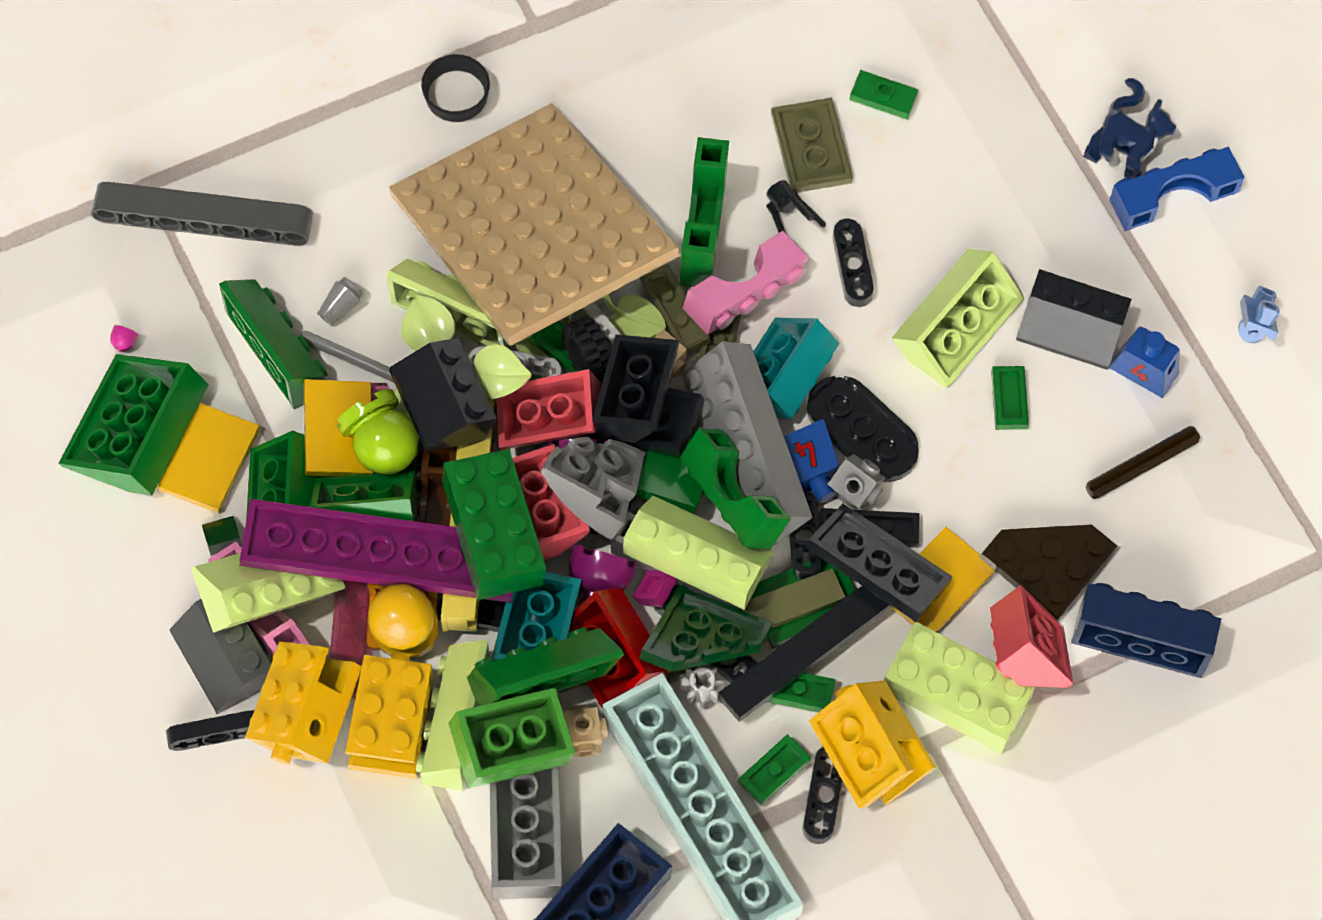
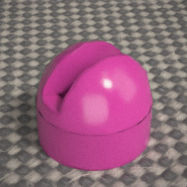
M114 325L110 334V342L116 350L125 352L134 346L138 333L124 326Z

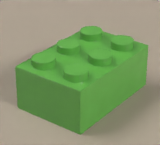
M555 688L456 711L448 723L468 789L565 765L575 754Z

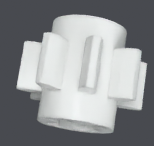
M700 665L694 671L686 669L685 676L689 681L681 682V690L689 691L687 696L688 704L695 701L700 703L701 708H704L705 703L710 700L718 702V693L715 690L723 689V681L715 680L717 668H713L710 671L704 668V665ZM696 683L699 684V685H703L704 683H707V684H708V688H706L705 686H701V687L698 689V688L696 687Z

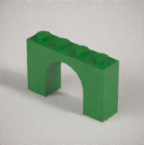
M697 137L688 222H685L681 250V286L694 287L714 273L727 178L728 140Z

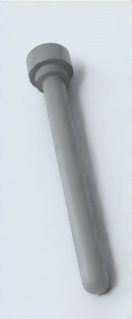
M303 331L300 334L309 346L394 383L389 372V366L312 332Z

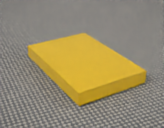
M305 379L303 383L305 475L345 476L373 473L358 461L352 446L353 436L343 437L336 426L339 424L338 418L354 404L361 401L363 406L371 402L370 382Z
M199 403L158 485L159 491L220 513L260 432V426Z
M947 527L920 553L921 556L952 576L947 588L917 621L937 633L995 573L994 569L979 558V553ZM892 607V609L896 611L900 616H902L907 622H909L912 626L914 625L915 621H913L912 619L898 611L896 608Z

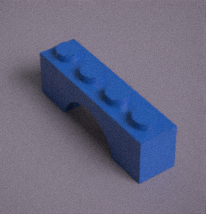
M1229 146L1219 150L1212 148L1205 151L1201 156L1192 159H1180L1172 166L1163 169L1153 168L1144 175L1133 179L1131 177L1121 179L1114 185L1109 201L1124 231H1128L1154 222L1159 207L1158 200L1168 192L1191 190L1204 196L1208 201L1213 202L1239 193L1245 177Z

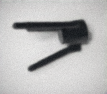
M786 180L778 181L768 189L766 196L770 202L766 205V208L773 217L778 233L781 231L785 232L778 212L782 211V213L786 214L795 208L807 220H815L821 227L826 226V222L800 198Z

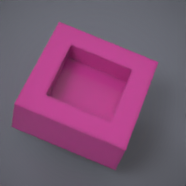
M647 570L632 598L640 605L662 607L669 598L677 578L662 571Z

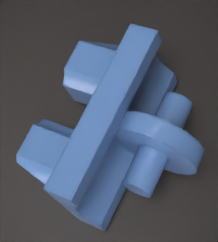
M1258 286L1252 297L1243 295L1240 301L1243 319L1238 325L1239 336L1242 340L1254 343L1262 340L1265 335L1272 340L1276 338L1278 334L1276 318L1280 310L1274 304L1277 298L1275 291Z

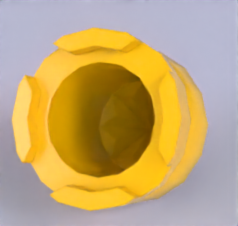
M408 584L389 585L376 593L369 606L367 621L369 630L383 653L390 657L393 653H403L417 659L429 652L439 637V620L437 612L425 592Z

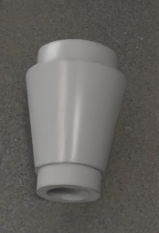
M343 277L340 281H335L317 314L326 323L332 325L361 302L359 298L363 292L352 281Z

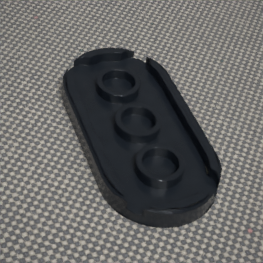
M830 376L820 380L812 388L807 403L809 420L811 424L822 419L824 420L832 445L846 458L855 454L862 460H870L879 467V473L885 477L883 482L898 481L906 477L914 469L919 452L915 433L860 381L844 376V378Z

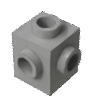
M853 454L844 460L827 485L839 493L838 498L850 507L856 506L859 509L867 503L872 505L883 491L880 485L885 477L879 473L880 469L876 464L868 459L862 460Z

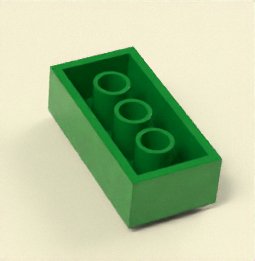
M510 449L445 462L442 483L477 600L543 586L546 565Z

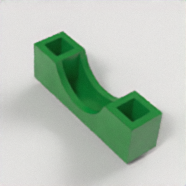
M699 428L680 456L681 461L688 469L689 475L696 479L705 491V496L720 511L722 519L738 535V540L742 545L750 549H771L791 518L774 496L749 495L745 497L739 488L736 476L739 450L723 430Z

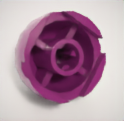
M574 544L570 555L569 573L570 577L581 579L580 588L585 589L583 596L589 598L596 590L622 588L624 591L630 585L637 562L599 550H589L584 546Z

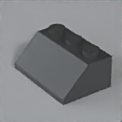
M202 598L196 601L169 631L216 714H219L260 692L271 664L247 622L213 633Z

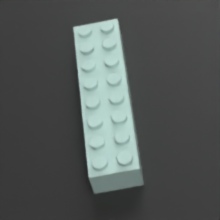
M661 673L603 704V718H606L609 730L722 919L793 920L801 916L803 907L801 899L664 674Z

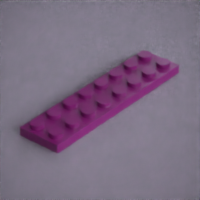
M250 499L240 554V566L385 586L408 584L422 591L477 598L456 527ZM513 592L486 599L511 603Z

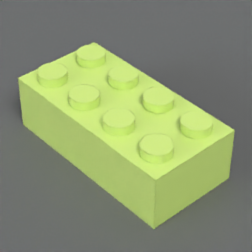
M918 622L914 623L884 677L896 699L1001 754L1030 702L1036 687L1019 686L1011 677H1004L999 672L995 662Z

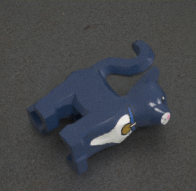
M1127 78L1125 84L1133 90L1132 95L1118 97L1110 104L1109 112L1104 119L1102 127L1092 135L1083 157L1097 164L1102 155L1110 163L1114 157L1115 151L1113 148L1127 154L1124 177H1131L1133 179L1141 176V164L1153 154L1158 141L1166 136L1173 135L1177 125L1171 121L1170 114L1161 108L1163 102L1161 99L1157 100L1149 112L1145 126L1122 112L1123 108L1136 106L1143 101L1146 94L1144 86L1140 81L1134 78Z

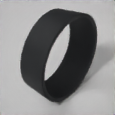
M461 54L440 57L426 68L422 76L421 89L429 109L434 115L445 121L463 122L472 119L483 110L487 102L490 78L484 66L472 57ZM463 71L475 76L481 82L484 96L476 105L469 109L449 111L436 106L430 101L428 97L430 86L436 78L444 73Z

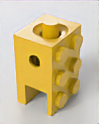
M279 641L265 683L261 688L256 708L250 719L245 738L271 750L270 758L283 764H290L292 758L329 763L362 666L351 661L327 659L329 649L323 646Z
M393 653L391 658L364 655L345 751L346 754H350L349 769L417 779V760L419 752L422 751L424 729L428 719L434 687L432 664L412 662L411 657L403 653Z
M885 680L855 683L853 686L847 685L835 692L834 696L836 699L809 720L858 808L869 806L879 797H881L884 804H889L936 768Z

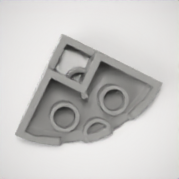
M590 437L574 438L570 440L567 446L562 448L557 446L550 453L543 464L541 473L550 488L567 508L592 529L612 540L625 524L629 502L636 495L645 452L613 439H608L604 444L594 443Z

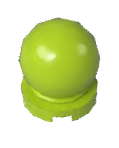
M384 389L374 393L377 399L363 406L361 401L346 410L338 418L339 424L336 426L343 437L353 436L352 446L357 459L367 470L379 474H395L408 467L417 455L419 437L413 422L404 413L394 410L398 406L399 400L393 390Z

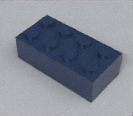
M1089 583L1079 607L1071 644L1202 678L1214 655L1222 618L1215 617L1211 612L1202 609L1193 611L1181 608L1179 604L1173 601L1159 602L1151 600L1139 592L1125 593L1114 590V587L1109 584Z
M617 823L534 920H636L670 880L672 865L620 823Z

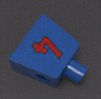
M1139 326L1125 342L1109 368L1163 398L1179 373L1180 349L1178 346L1165 340L1160 332H1151Z
M822 419L784 436L802 489L804 491L812 490L818 503H824L835 496L834 489L827 484L839 469V463L826 424Z

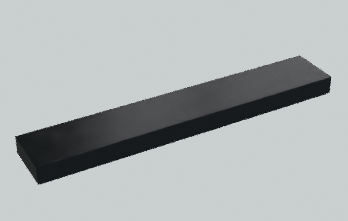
M860 586L718 692L717 698L740 722L893 606L863 586Z

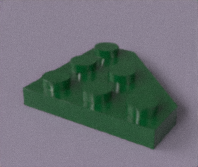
M679 586L642 648L640 660L672 672L756 654L760 652L769 636L773 622Z

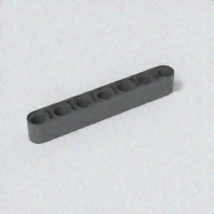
M100 182L96 187L91 216L97 221L108 224L303 246L308 243L313 211L309 207L299 204L115 182Z

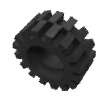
M587 316L564 326L562 329V340L565 344L563 346L568 351L569 355L567 357L569 360H572L573 368L577 369V371L589 369L595 376L605 373L611 353L608 348L610 344L608 341L606 342L604 338L606 335L604 331H600V325L595 323V319Z

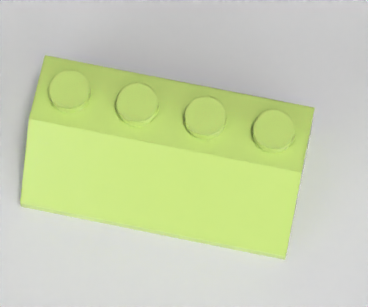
M968 249L891 338L907 361L942 386L949 387L1024 297L993 251Z
M408 258L389 270L386 277L392 304L408 310L412 300L417 296L433 298L443 304L452 314L455 321L456 334L482 346L498 344L510 348L455 276L451 274L442 275L434 271L429 264L422 261H417L416 263Z
M652 496L638 510L623 538V554L745 610L774 554V551L770 549L747 548L740 543L737 534L655 496Z
M241 553L191 568L213 633L313 602L346 589L341 579L240 566Z
M486 640L450 645L447 657L441 656L438 676L442 677L440 688L434 687L431 708H435L433 720L427 719L423 739L428 740L426 752H419L416 772H421L422 784L463 791L465 777L448 723L456 711L478 706L467 677L475 668V663L490 657L489 644Z

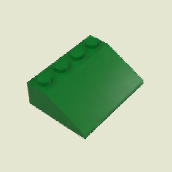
M115 354L58 464L63 468L128 492L153 495L209 384L188 363Z

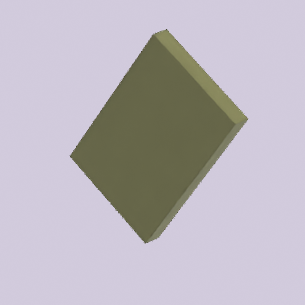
M832 97L771 108V117L788 184L793 190L799 193L853 182V175Z

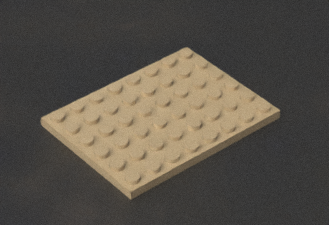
M553 103L388 187L391 197L509 346L680 256L677 245Z

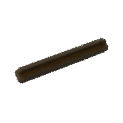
M1194 426L1182 429L1088 481L1085 487L1087 493L1092 499H1098L1197 444L1200 439L1199 433Z

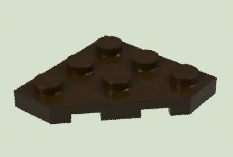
M1092 524L1001 529L979 558L1015 588L1020 585L1025 588L1058 620L1117 545Z

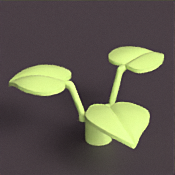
M609 294L603 296L609 310L614 313L609 318V321L621 335L653 338L662 329H666V323L662 314L645 298L636 295H625L619 300L618 307H616ZM573 313L566 316L561 323L565 326L568 325ZM532 335L515 343L516 348L522 353L549 357L529 341Z
M417 296L412 300L403 318L401 326L402 337L408 347L417 351L430 342L452 339L455 335V321L450 311L437 300L426 296ZM492 344L486 346L474 358V371L487 399L490 400L502 398L517 391L532 377L531 372L522 364L515 353L502 345ZM396 389L393 392L398 398L399 404L394 410L404 413L411 420L407 412V409L402 401V398L398 390Z

